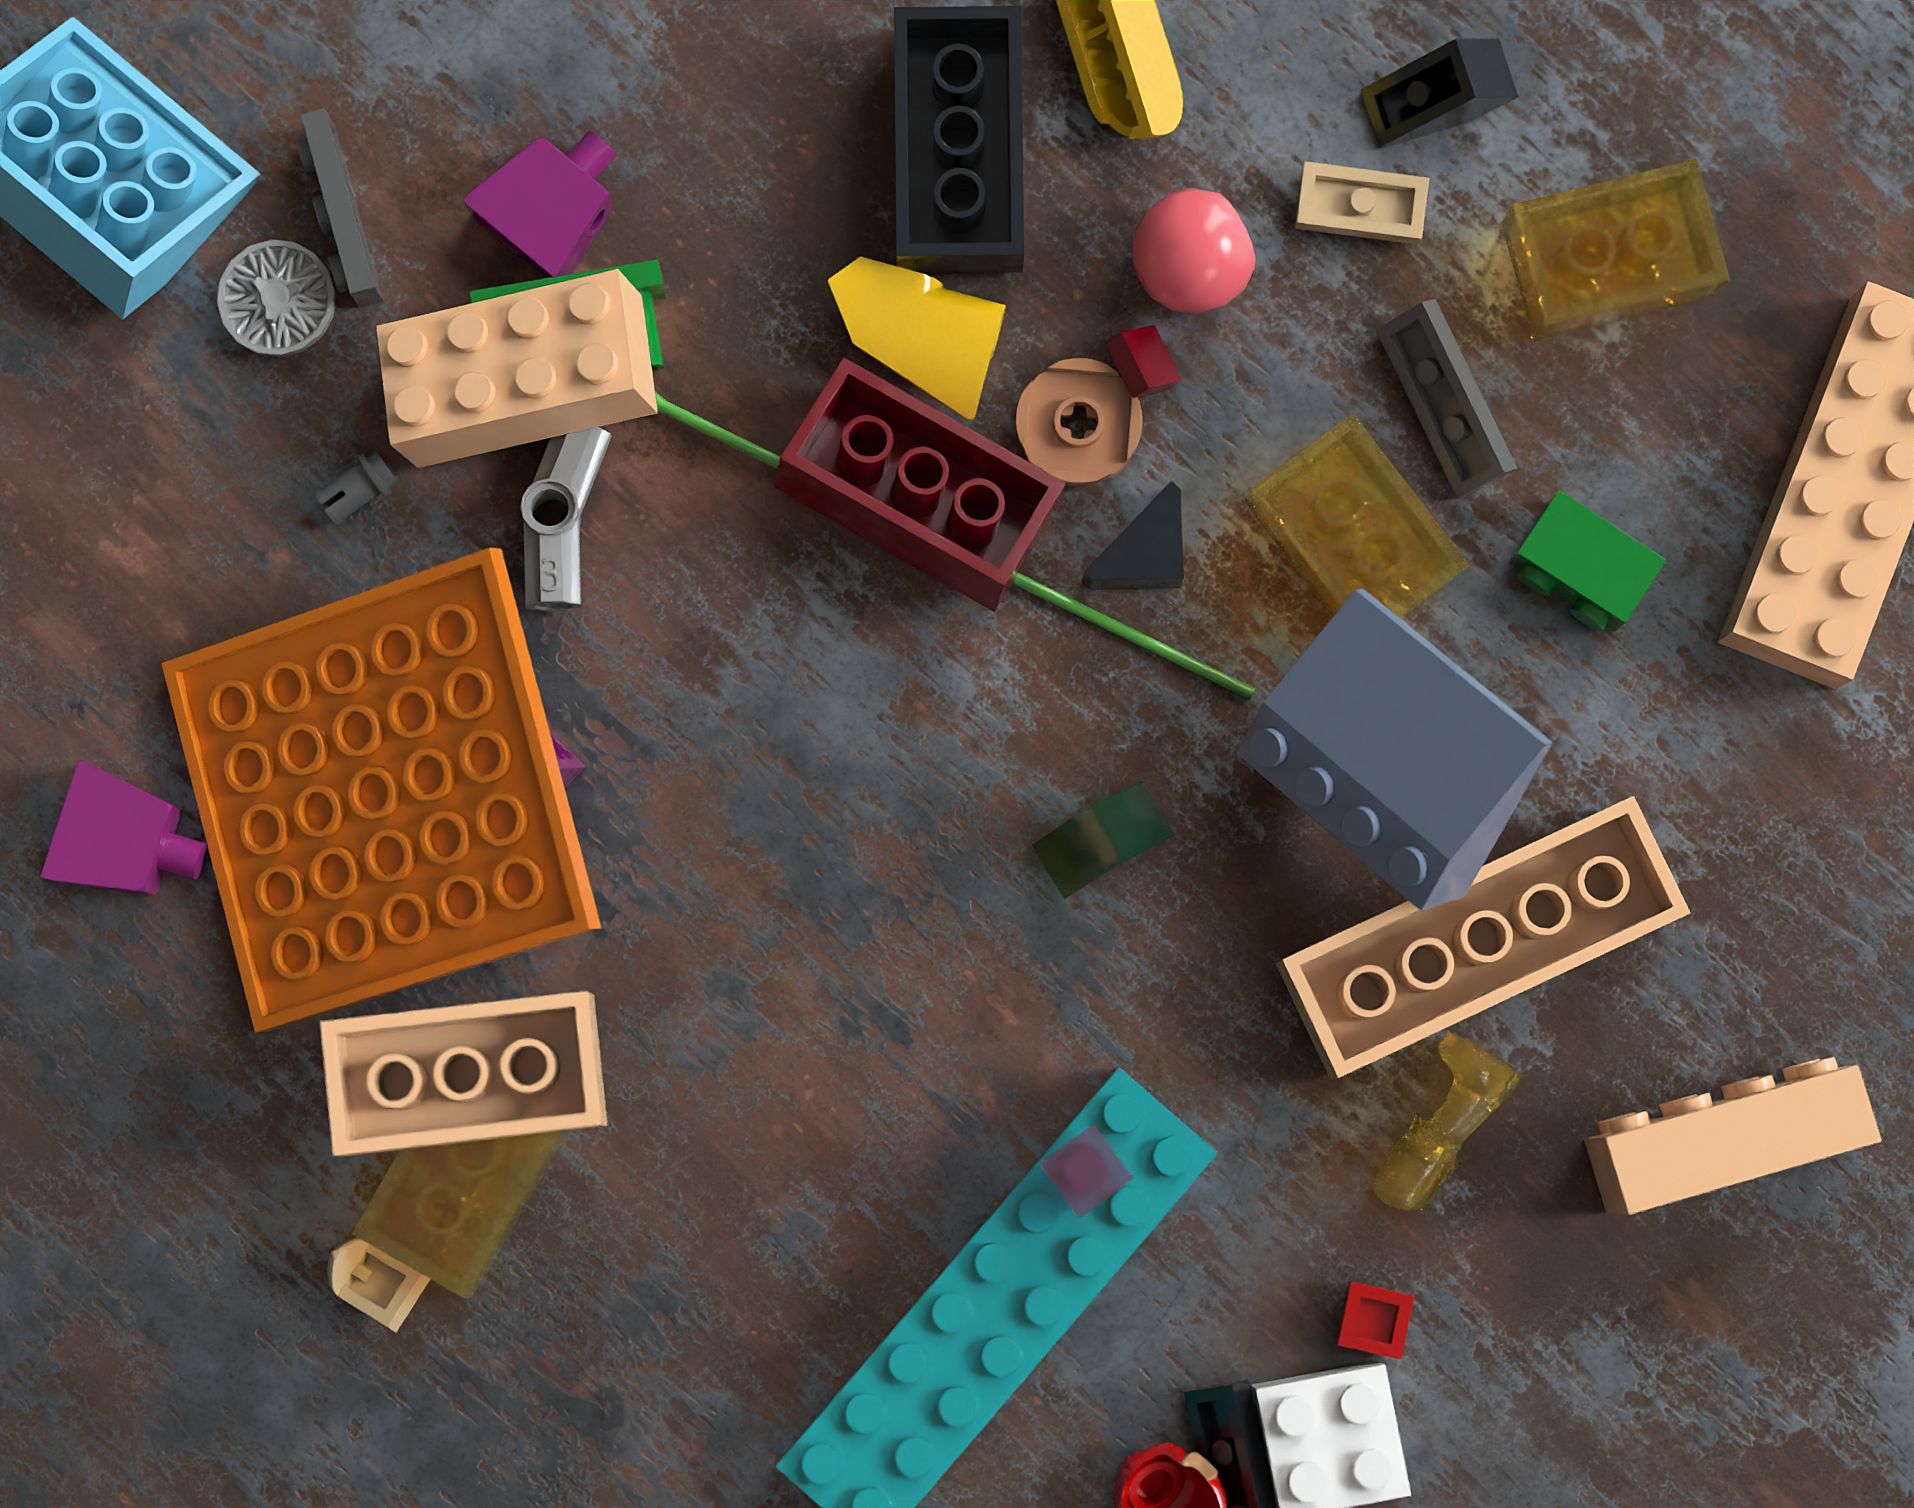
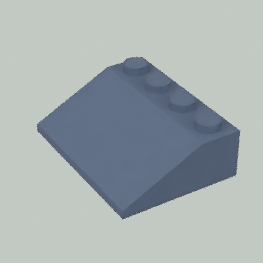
M1361 588L1356 589L1265 699L1237 754L1416 908L1423 911L1465 897L1553 742L1376 598Z

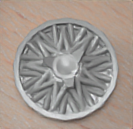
M268 240L247 247L230 261L219 282L217 305L223 325L240 345L258 355L285 357L305 351L323 337L334 317L336 291L331 273L314 252L295 242Z

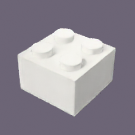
M1372 1361L1250 1385L1277 1508H1349L1411 1496L1385 1364Z

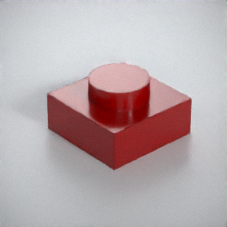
M1348 1281L1335 1344L1401 1360L1415 1296Z

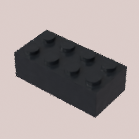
M1021 6L894 7L897 267L922 274L1023 272L1024 191Z

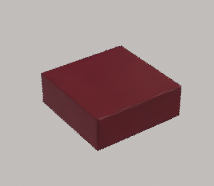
M1155 325L1120 332L1105 342L1106 348L1131 397L1137 398L1167 391L1182 381Z

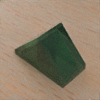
M1141 780L1089 806L1032 844V847L1063 900L1173 837L1174 834Z

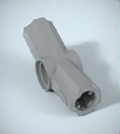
M599 427L550 438L534 481L522 496L525 608L528 610L563 612L581 608V513L612 437L611 433ZM555 500L565 504L569 509L568 515L558 525L545 526L534 518L536 509L545 501Z

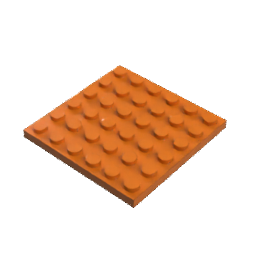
M487 548L161 663L255 1033L281 1028L601 928L501 549Z

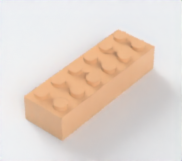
M1869 281L1848 302L1717 642L1833 689H1837L1854 679L1914 521V299Z
M1632 796L1482 866L1463 898L1420 911L1411 902L1407 901L1277 962L1276 966L1328 1076L1332 1080L1340 1078L1690 914V911L1635 797Z

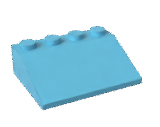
M71 17L0 70V217L122 320L167 284L259 181V172L74 17Z

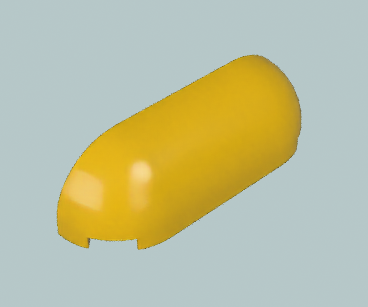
M1056 0L1083 89L1095 118L1101 124H1108L1116 132L1130 139H1153L1172 132L1179 124L1182 116L1183 96L1179 77L1155 1Z

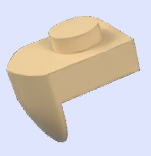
M364 1237L345 1241L330 1251L327 1265V1278L332 1292L395 1333L432 1278L418 1267L372 1239Z

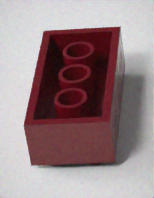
M843 358L781 455L774 487L995 612L1053 516L1066 483L850 360Z

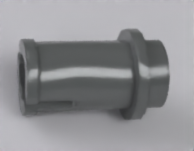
M376 450L369 456L365 452L358 455L360 461L358 464L323 488H318L314 491L319 504L327 506L324 511L336 525L342 523L343 519L381 493L386 497L393 493L391 487L399 482V478L379 450Z

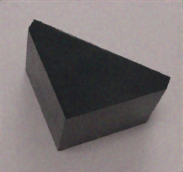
M1173 481L1150 502L1084 571L1082 583L1090 590L1180 588L1184 579L1181 489Z

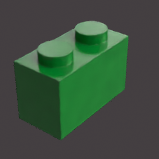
M1558 490L1535 521L1509 561V564L1520 570L1517 578L1531 590L1547 597L1551 592H1554L1573 605L1570 610L1571 614L1585 625L1597 631H1603L1606 626L1615 632L1627 622L1667 559Z

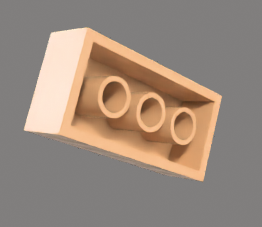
M619 269L376 326L390 445L417 468L658 413L642 295Z
M587 991L320 1022L333 1156L346 1157L608 1126L594 995Z
M1835 1057L1822 1060L1815 1059L1782 1069L1785 1081L1776 1084L1772 1075L1760 1078L1757 1076L1721 1086L1724 1099L1712 1102L1710 1093L1698 1096L1694 1094L1659 1104L1662 1116L1649 1120L1647 1111L1639 1113L1632 1112L1598 1122L1601 1134L1585 1138L1584 1141L1606 1213L1633 1214L1881 1142L1882 1140L1859 1066L1838 1067Z

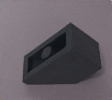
M1456 38L1360 89L1379 148L1390 147L1469 123L1519 97L1499 39Z

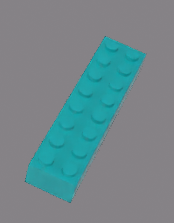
M1120 1067L1117 1068L782 1456L776 1468L822 1508H915L1216 1157L1218 1152Z

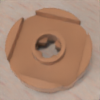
M1086 358L1066 359L1048 367L1047 371L1039 374L1023 391L1016 413V436L1018 444L1026 456V461L1065 482V486H1093L1118 476L1135 454L1142 432V409L1138 398L1131 397L1123 379L1119 377V373L1109 365ZM1074 407L1086 408V417L1097 421L1096 430L1086 431L1084 439L1072 438L1071 430L1061 427V417H1071Z

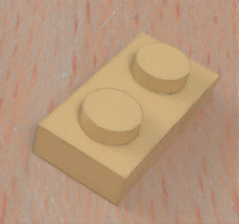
M1305 161L1302 167L1295 229L1419 245L1423 234L1429 178Z

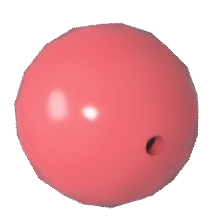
M1188 188L1169 193L1144 214L1134 233L1132 264L1141 286L1152 299L1175 312L1200 315L1223 308L1246 288L1255 269L1256 258L1253 245L1243 222L1230 202L1216 192Z

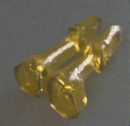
M1448 1031L1438 1048L1443 1062L1451 1069L1454 1077L1448 1095L1439 1108L1426 1121L1418 1115L1414 1117L1408 1132L1398 1139L1374 1180V1192L1382 1202L1393 1208L1419 1211L1428 1206L1443 1183L1462 1165L1456 1159L1457 1153L1463 1148L1460 1145L1505 1099L1512 1095L1524 1075L1502 1058L1466 1036L1462 1038Z

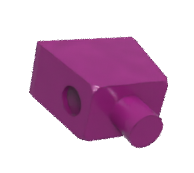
M589 130L567 155H564L548 140L540 137L470 192L463 202L469 215L544 279L573 274L612 210L613 204L608 191L595 180L617 155L606 142Z
M78 760L40 877L63 885L156 895L164 871L196 880L205 863L208 845L201 841L177 835L183 810L87 762Z

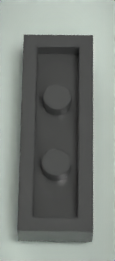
M325 108L301 114L306 135L296 138L297 148L306 174L316 172L322 194L312 197V201L323 234L333 231L339 254L329 256V263L339 293L349 291L359 308L383 302L335 125Z
M1436 299L1417 304L1376 330L1457 499L1469 496L1518 469Z

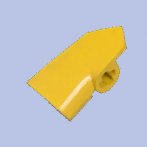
M861 256L828 279V284L852 344L965 420L972 421L975 419L989 362L993 357L1006 305L944 289L940 281L928 275Z

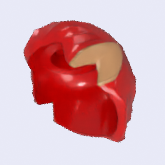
M1168 1442L1149 1446L1145 1450L1135 1451L1133 1455H1126L1124 1461L1120 1463L1117 1469L1118 1475L1114 1478L1116 1490L1114 1508H1226V1492L1217 1477V1470L1200 1454H1188L1182 1447Z

